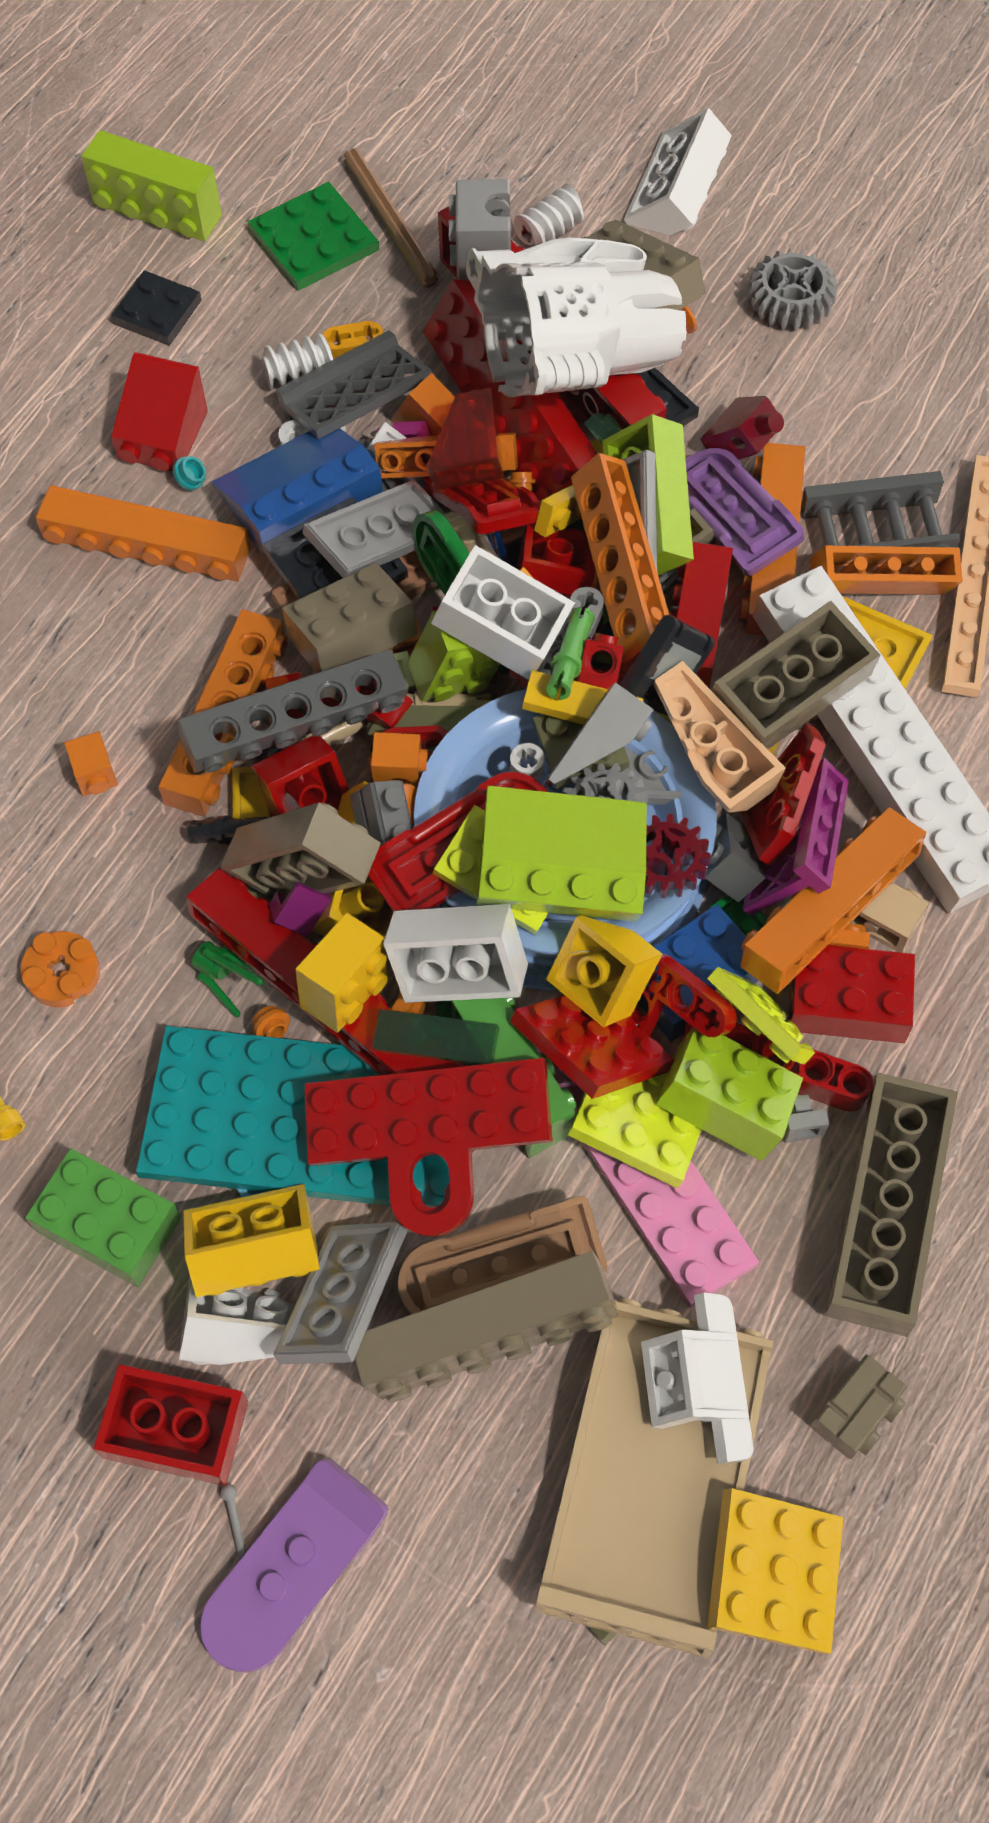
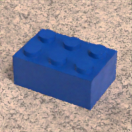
M718 904L654 947L662 954L671 956L714 991L717 988L707 978L717 967L754 983L759 981L740 967L743 955L741 945L746 936ZM658 974L656 980L661 979V976H660L659 974ZM683 984L680 996L682 1001L690 1006L693 994L691 989ZM641 995L638 1004L647 1013L649 1009L648 1002ZM665 1005L656 1025L667 1039L672 1042L684 1034L686 1021Z

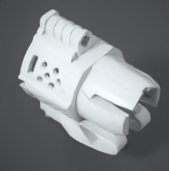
M584 238L553 239L517 253H513L510 249L477 251L475 248H470L466 264L467 276L476 291L474 301L482 314L485 347L493 383L505 381L506 385H499L498 392H502L508 397L598 388L607 384L609 375L641 373L679 357L682 353V342L686 340L687 334L685 311L668 308L650 309L668 305H681L682 297L676 283L667 275L644 270L647 255L639 247L609 240ZM499 340H505L509 362H503ZM516 340H520L522 345H519Z

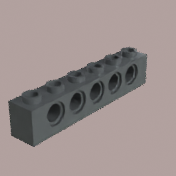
M392 649L181 718L179 719L178 734L194 773L205 770L206 773H211L225 767L226 762L241 758L243 761L253 759L259 756L264 749L273 746L277 748L288 747L297 742L298 738L308 734H312L314 737L331 731L335 725L344 722L348 725L361 722L367 718V714L379 710L382 713L396 710L404 702L408 686ZM367 686L373 691V694H360L356 687ZM331 697L337 700L339 705L328 707L322 703L321 699ZM298 709L304 714V717L293 719L286 714V711ZM259 720L267 723L269 728L264 731H258L252 728L250 724ZM225 732L230 734L234 740L229 743H221L214 736Z

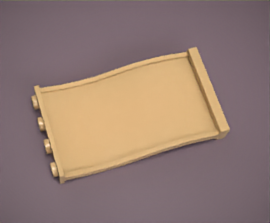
M621 1298L615 1301L620 1316L611 1319L612 1324L601 1330L557 1520L536 1601L535 1612L709 1659L714 1651L717 1637V1629L708 1628L707 1624L722 1493L724 1489L730 1488L744 1491L751 1457L742 1462L717 1464L711 1421L695 1420L665 1429L652 1428L641 1342L679 1330L699 1331L698 1323L694 1320L682 1318V1314L675 1310L659 1309L654 1311L642 1308V1305L637 1301ZM742 1329L740 1332L736 1331L754 1445L774 1341L765 1339V1336L758 1331Z

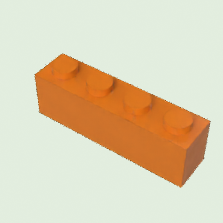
M825 545L810 559L811 570L822 566L840 594L945 595L963 582L960 548Z

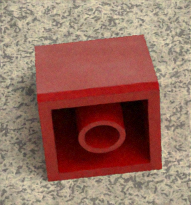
M134 352L111 435L118 459L128 463L152 466L161 471H173V465L179 458L188 457L208 412L198 366Z

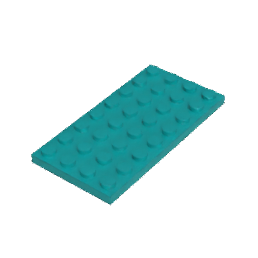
M166 1026L136 1170L137 1176L144 1179L269 1192L304 1184L307 1197L391 1206L388 1159L311 1166L308 1164L305 1083L379 1076V1074L344 1045ZM450 1057L453 1061H461L467 1066L477 1065L478 1061ZM431 1154L423 1157L417 1162L413 1171L414 1184L422 1192V1200L428 1207H436L442 1203L445 1196V1188L450 1182L448 1164L440 1155Z

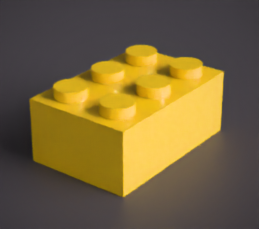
M304 1184L183 1210L185 1259L196 1297L220 1295L228 1290L250 1285L260 1286L268 1281L290 1276L300 1277L309 1272L320 1270L314 1223Z

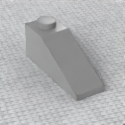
M615 682L608 688L544 783L551 787L631 743L633 739L640 742L653 724L648 718L654 709Z

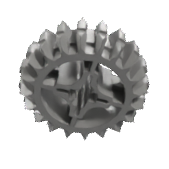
M790 248L786 254L776 251L773 257L765 256L762 263H757L749 281V301L752 302V310L758 312L760 320L769 319L770 327L777 323L781 325L782 330L787 326H792L797 331L801 325L809 330L813 323L820 324L823 318L828 317L837 297V279L834 278L833 269L827 268L826 260L817 261L815 253L806 256L803 249L799 254H796Z

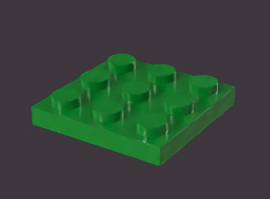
M329 181L247 221L251 234L297 291L380 250L378 239Z

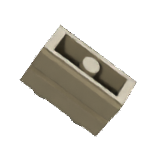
M865 1354L810 1426L848 1459H852L858 1451L866 1456L881 1437L875 1429L883 1418L891 1423L905 1406L906 1402L900 1396L907 1389L906 1384L891 1372L886 1371L885 1367L870 1355Z

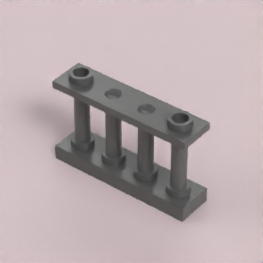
M941 471L804 487L801 501L803 519L818 518L824 545L839 546L832 515L852 514L860 544L852 546L957 548L960 540L959 533L942 535L934 503L938 502L944 483ZM917 505L920 506L928 536L908 539L900 507ZM883 509L886 510L894 541L874 543L866 511Z

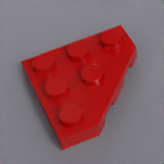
M808 723L804 724L778 758V761L785 767V770L775 791L749 810L739 811L758 858L770 866L778 857L784 856L792 845V840L795 837L826 746L819 731Z

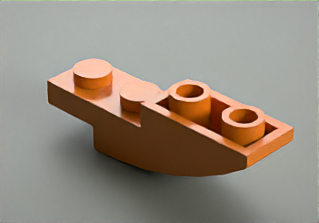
M458 433L374 443L375 459L381 470V478L445 476L447 473L506 471L518 468L516 433Z

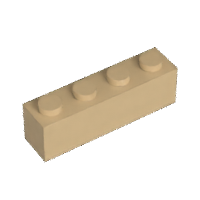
M891 883L851 923L864 925L866 932L871 933V938L897 952H903L922 921L930 902L924 900L919 893L912 889H904Z

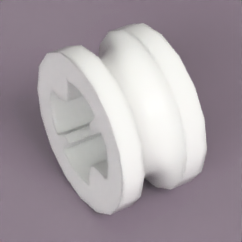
M523 743L516 746L510 754V771L524 773L536 780L539 779L544 772L545 756L542 749L532 743ZM524 758L525 761H527V758L534 759V766L530 767L527 764V768L521 767V759Z

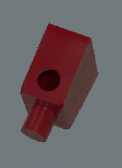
M766 396L738 397L700 440L706 449H724L740 460L759 453L770 439L783 429L784 419Z

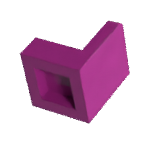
M297 882L288 896L276 892L269 906L274 923L308 937L330 903L331 897L329 893L323 894Z

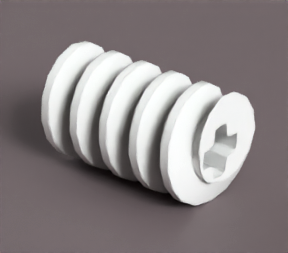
M568 183L564 184L560 189L553 191L551 195L544 197L542 201L535 203L533 207L526 209L523 214L515 216L514 229L519 239L528 246H536L555 239V236L561 237L564 235L565 230H572L575 224H581L584 220V213L578 193Z
M321 333L316 334L315 345L308 336L303 338L302 348L297 340H291L289 351L284 343L280 342L277 344L276 354L271 346L267 345L264 347L262 357L263 368L270 390L273 389V380L276 378L281 386H284L286 384V376L290 375L292 380L299 378V373L303 372V374H306L333 360L330 346Z

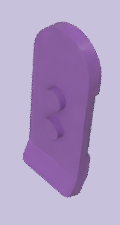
M711 448L696 452L686 458L690 510L694 508L713 529L714 540L720 546L733 548L732 559L745 575L752 576L803 542V528L792 513L779 500H775L742 467L740 461L731 452L724 449Z
M324 1458L317 1462L302 1484L206 1603L201 1617V1637L209 1655L221 1666L241 1673L258 1671L274 1662L351 1561L358 1556L388 1515L389 1508L386 1503L334 1460Z

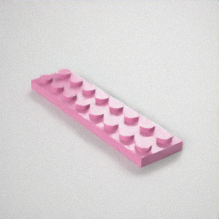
M536 1047L540 1055L543 1054V1052ZM553 1063L556 1074L553 1077L560 1088H568L576 1102L577 1108L574 1109L575 1118L585 1092ZM581 1142L689 1308L695 1305L694 1295L703 1292L714 1294L758 1267L759 1260L692 1161H690L684 1181L677 1189Z

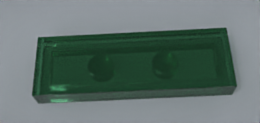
M380 1009L372 1049L377 1052L459 1063L490 1064L494 1063L500 1027L492 1023Z

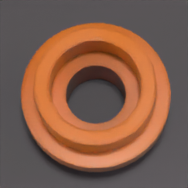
M276 1006L262 1008L255 1014L252 1020L255 1036L282 1038L290 1024V1017L286 1011L278 1009Z

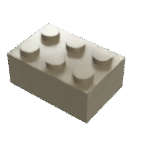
M377 563L282 607L289 640L316 673L383 652L418 634L413 602Z

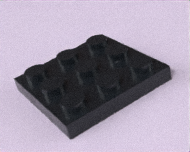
M353 497L262 544L264 554L298 600L343 579L303 534L304 524L357 503ZM399 557L380 565L396 584L408 578V569Z

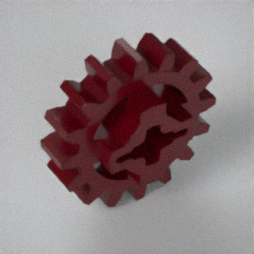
M668 814L666 822H660L657 815H652V823L646 827V844L652 840V844L646 846V894L649 895L654 889H659L661 898L665 899L668 890H673L677 897H682L684 886L694 891L697 886L696 878L705 879L707 872L705 866H709L711 853L706 852L708 851L709 841L708 839H699L701 835V828L699 826L691 830L687 828L688 818L684 817L680 823H675L673 814ZM690 860H693L692 864L688 867V869L682 872V867L689 865Z

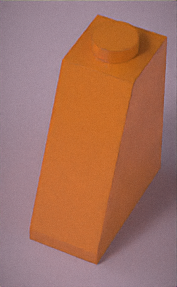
M432 373L408 394L391 419L393 422L426 421L430 436L474 432L489 434Z

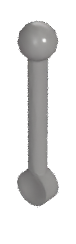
M226 1484V1486L221 1488L220 1495L227 1503L239 1558L238 1563L246 1553L235 1503L237 1489L232 1484Z

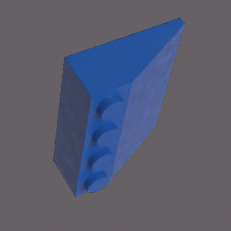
M340 428L321 439L316 438L308 431L211 481L212 486L241 526L247 528L249 537L264 557L266 555L263 552V543L351 497L356 502H360L383 492L381 470L378 464L360 442Z

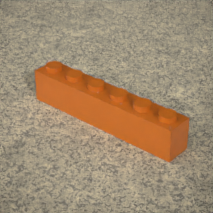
M768 442L763 448L762 456L755 457L753 476L760 477L759 484L775 500H779L800 523L806 446ZM798 546L752 576L744 574L742 590H749L748 598H742L740 619L746 620L745 634L765 636L752 617L759 595L795 578Z
M53 485L49 486L36 515V521L42 538L52 543H65L79 546L87 551L97 550L113 554L119 558L128 557L142 560L155 566L165 565L174 567L186 573L196 572L210 575L218 580L228 579L239 582L251 551L246 527Z
M890 807L878 818L876 816L871 817L865 824L862 833L855 840L853 838L848 839L841 847L835 859L831 888L818 894L808 886L794 893L786 906L775 908L768 917L766 925L759 931H751L741 945L743 955L740 967L778 994L920 855L926 831Z

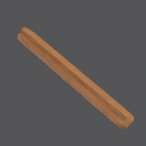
M356 148L346 151L344 153V163L420 283L424 287L435 284L437 282L436 270L360 151Z

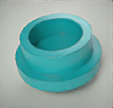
M181 457L173 465V475L177 483L184 489L197 490L205 481L206 468L202 461L196 457Z

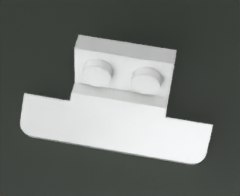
M703 1292L694 1295L699 1331L679 1330L641 1342L652 1428L665 1429L695 1420L711 1421L717 1464L742 1462L752 1456L754 1447L733 1306L729 1298L724 1295Z

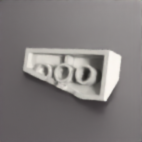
M189 1278L179 1360L190 1361L197 1365H225L273 1358V1353L295 1305L280 1298V1292L267 1289L265 1295L241 1287L228 1290L220 1295L196 1297L191 1278Z

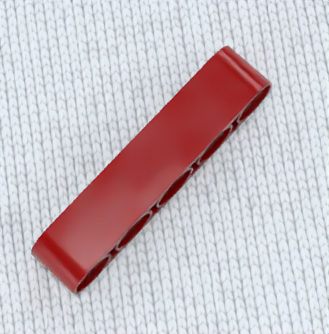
M715 1020L714 1024L719 1025L720 1023ZM686 1022L683 1040L693 1028L688 1022ZM736 1022L734 1029L724 1035L767 1059L773 1056L778 1057L769 1048L772 1044L770 1039L762 1033L759 1036L756 1035L745 1025ZM814 1050V1055L805 1064L792 1060L788 1063L785 1062L786 1065L783 1066L785 1069L803 1078L798 1095L808 1094L812 1100L843 1111L853 1112L861 1109L873 1088L872 1075L866 1068ZM816 1070L821 1073L823 1079L818 1081L812 1080L806 1075L805 1071ZM854 1083L861 1089V1093L852 1094L844 1088L843 1084Z

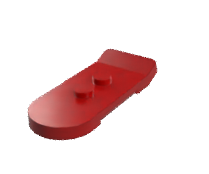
M494 471L447 473L445 476L423 477L424 489L427 494L468 520L477 534H488L536 523L541 503L534 492L525 487L515 486L495 474Z
M504 772L491 777L466 796L414 828L405 830L381 845L369 871V877L393 911L433 909L461 890L434 875V868L473 806L476 805L485 811L487 786L547 792L545 787L535 778L520 772Z

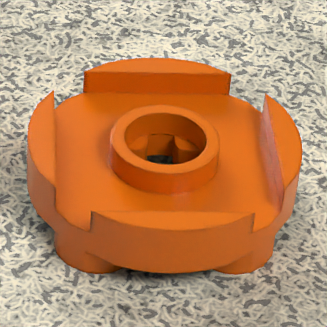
M68 931L43 932L34 938L33 944L26 950L21 962V976L25 987L38 1002L50 1007H67L75 1004L73 1000L80 998L84 994L87 996L93 991L99 980L100 963L91 942L81 935ZM59 962H65L66 966L70 967L69 971H62L60 976H55V972L52 969Z

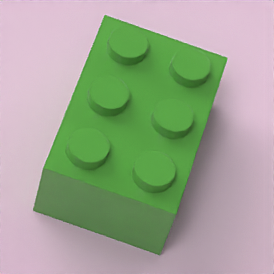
M71 1148L25 1217L37 1233L137 1288L181 1220V1216L174 1203Z

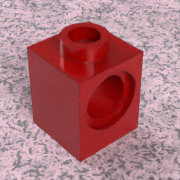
M596 633L595 641L586 639L578 682L608 689L615 682L618 684L625 646L617 645L618 637ZM601 650L609 652L613 658V665L606 673L595 671L591 663L593 655Z

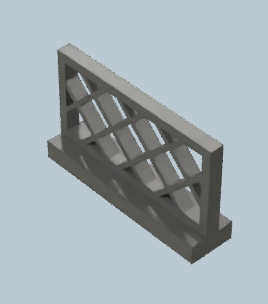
M388 330L276 389L285 418L288 421L296 420L316 438L321 439L416 388L432 373V370L400 347L396 335ZM404 374H414L412 376L403 377ZM382 375H394V377L381 378ZM376 389H385L382 392H375ZM354 390H366L365 393H353ZM347 404H357L353 407H346ZM325 405H337L336 408H324ZM320 419H329L320 425L317 424Z

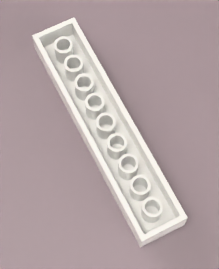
M822 566L759 595L752 617L770 643L823 605L832 601L879 652ZM879 652L880 657L872 675L817 715L881 813L890 807L926 831L921 853L914 860V863L947 913L950 914L989 893V813Z

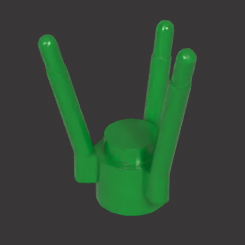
M210 941L203 943L193 956L192 966L200 971L197 979L210 988L234 1017H240L241 1012L214 979L222 980L232 971L258 986L263 984V980L244 969L243 967L256 972L236 954L225 947L219 948Z

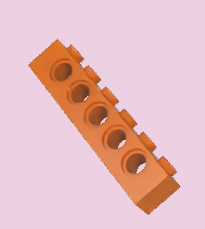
M598 453L571 476L592 553V560L598 575L600 589L607 608L609 622L614 637H618L617 645L625 646L622 665L631 667L660 620L665 615H669L626 461Z
M241 609L193 714L262 692L266 685L265 679L273 678L274 664L277 657H282L287 648L288 637L284 635L282 620ZM245 681V683H243V684H240V685H237V684H236V683H238V682ZM225 732L214 736L221 743H229L234 740L230 734ZM180 740L158 787L164 805L205 817L210 805L214 806L217 803L221 790L220 783L224 774L228 775L231 772L234 760L226 762V766L218 771L193 775V768Z

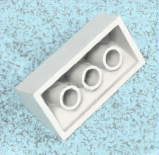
M709 108L663 131L624 217V221L627 224L669 236L681 230L687 231L695 225L698 220L699 210L707 199L708 189L711 182L717 176L718 166L721 159L726 155V148L732 136Z

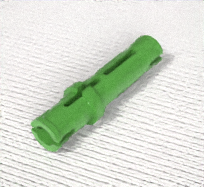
M582 607L572 610L561 648L552 659V674L547 683L546 692L554 699H556L559 688H562L559 700L567 699L570 696L574 678L579 676L581 672V656L595 619L593 612L588 608H585L582 618H579Z

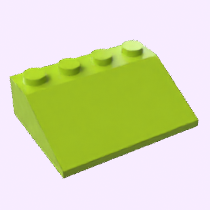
M487 786L476 905L510 904L511 909L575 916L582 915L636 922L643 914L647 803Z

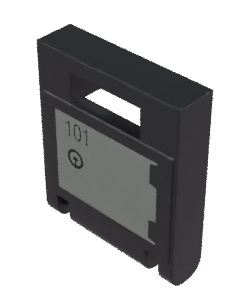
M665 615L621 681L620 686L635 697L642 698L643 702L654 709V711L668 716L653 685L654 680L681 661L697 674L714 648L715 640L712 636L671 615Z

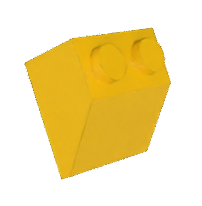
M580 915L575 918L546 980L604 1028L632 1015L663 954L633 930Z

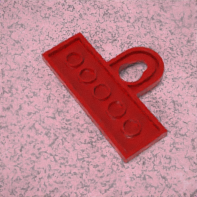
M544 1058L305 1083L308 1164L311 1166L388 1159L390 1203L393 1213L405 1228L425 1237H440L452 1233L468 1218L474 1203L472 1150L553 1142L547 1061ZM431 1154L440 1155L448 1164L450 1182L445 1188L444 1200L436 1207L425 1205L422 1200V1192L418 1190L413 1180V1171L417 1162Z

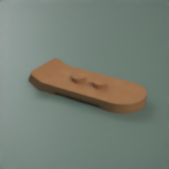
M573 1196L546 1206L419 1244L409 1252L400 1267L398 1288L402 1302L411 1314H415L592 1250L606 1273L607 1262L589 1201L585 1196Z

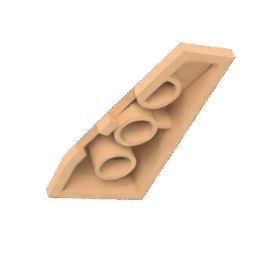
M683 661L654 680L653 685L702 786L727 812L747 811L775 791L785 767Z

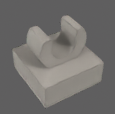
M809 1095L797 1096L784 1134L785 1143L824 1137L829 1126L826 1109L812 1111Z

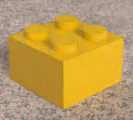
M346 913L296 968L300 1008L337 1033L346 1023L352 1024L359 1017L365 1001L371 995L376 996L387 983V956L383 944L385 937L349 913Z

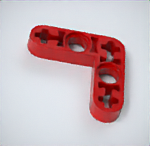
M663 954L657 964L659 966L658 971L654 970L648 982L651 985L646 986L642 993V996L648 1002L649 1009L647 1014H642L636 1005L632 1015L629 1016L649 1037L665 1005L707 1037L714 1038L731 1032L737 1021L735 1009L729 1001L667 954ZM658 974H659V975L661 976V979L656 980V978H657V976H658ZM683 984L687 985L693 994L690 1006L686 1005L680 996ZM712 1011L717 1012L716 1017L711 1013ZM715 1020H717L720 1024L715 1025Z

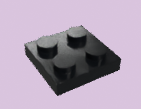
M144 270L112 313V321L114 325L170 346L202 301L201 294L198 290Z

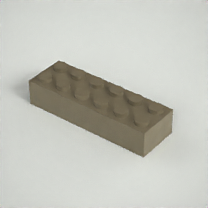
M877 1073L873 1082V1088L868 1097L825 1316L905 1337L915 1327L957 1100V1091Z
M592 1250L367 1330L355 1360L363 1387L382 1400L387 1398L388 1402H397L412 1395L411 1390L427 1384L428 1388H436L446 1385L452 1381L451 1376L466 1370L468 1374L483 1372L492 1367L491 1361L507 1356L508 1360L525 1357L532 1353L531 1347L547 1342L548 1346H555L572 1339L571 1333L585 1328H587L588 1332L602 1330L612 1324L611 1319L620 1315L605 1270Z

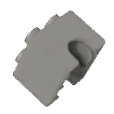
M508 179L457 180L456 194L449 195V216H456V220H449V242H456V245H450V266H457V278L459 280H469L466 273V264L470 248H475L477 251L511 250L510 182Z

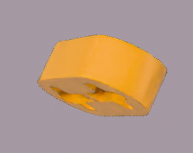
M362 321L330 327L323 332V336L330 346L333 359L369 341L366 339V336H371L373 339L383 334V329L377 322ZM339 341L340 345H334L333 342Z

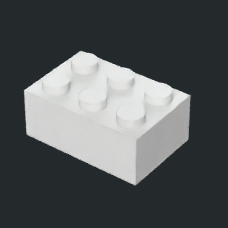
M475 545L443 598L431 624L529 680L531 670L537 671L575 602Z
M510 904L394 911L383 944L405 1003L520 997L528 962Z

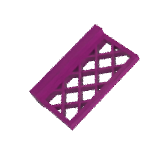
M825 758L820 760L798 825L799 829L796 831L790 849L784 856L778 857L772 866L763 862L765 879L745 896L743 910L750 916L808 886L818 894L831 888L849 781Z

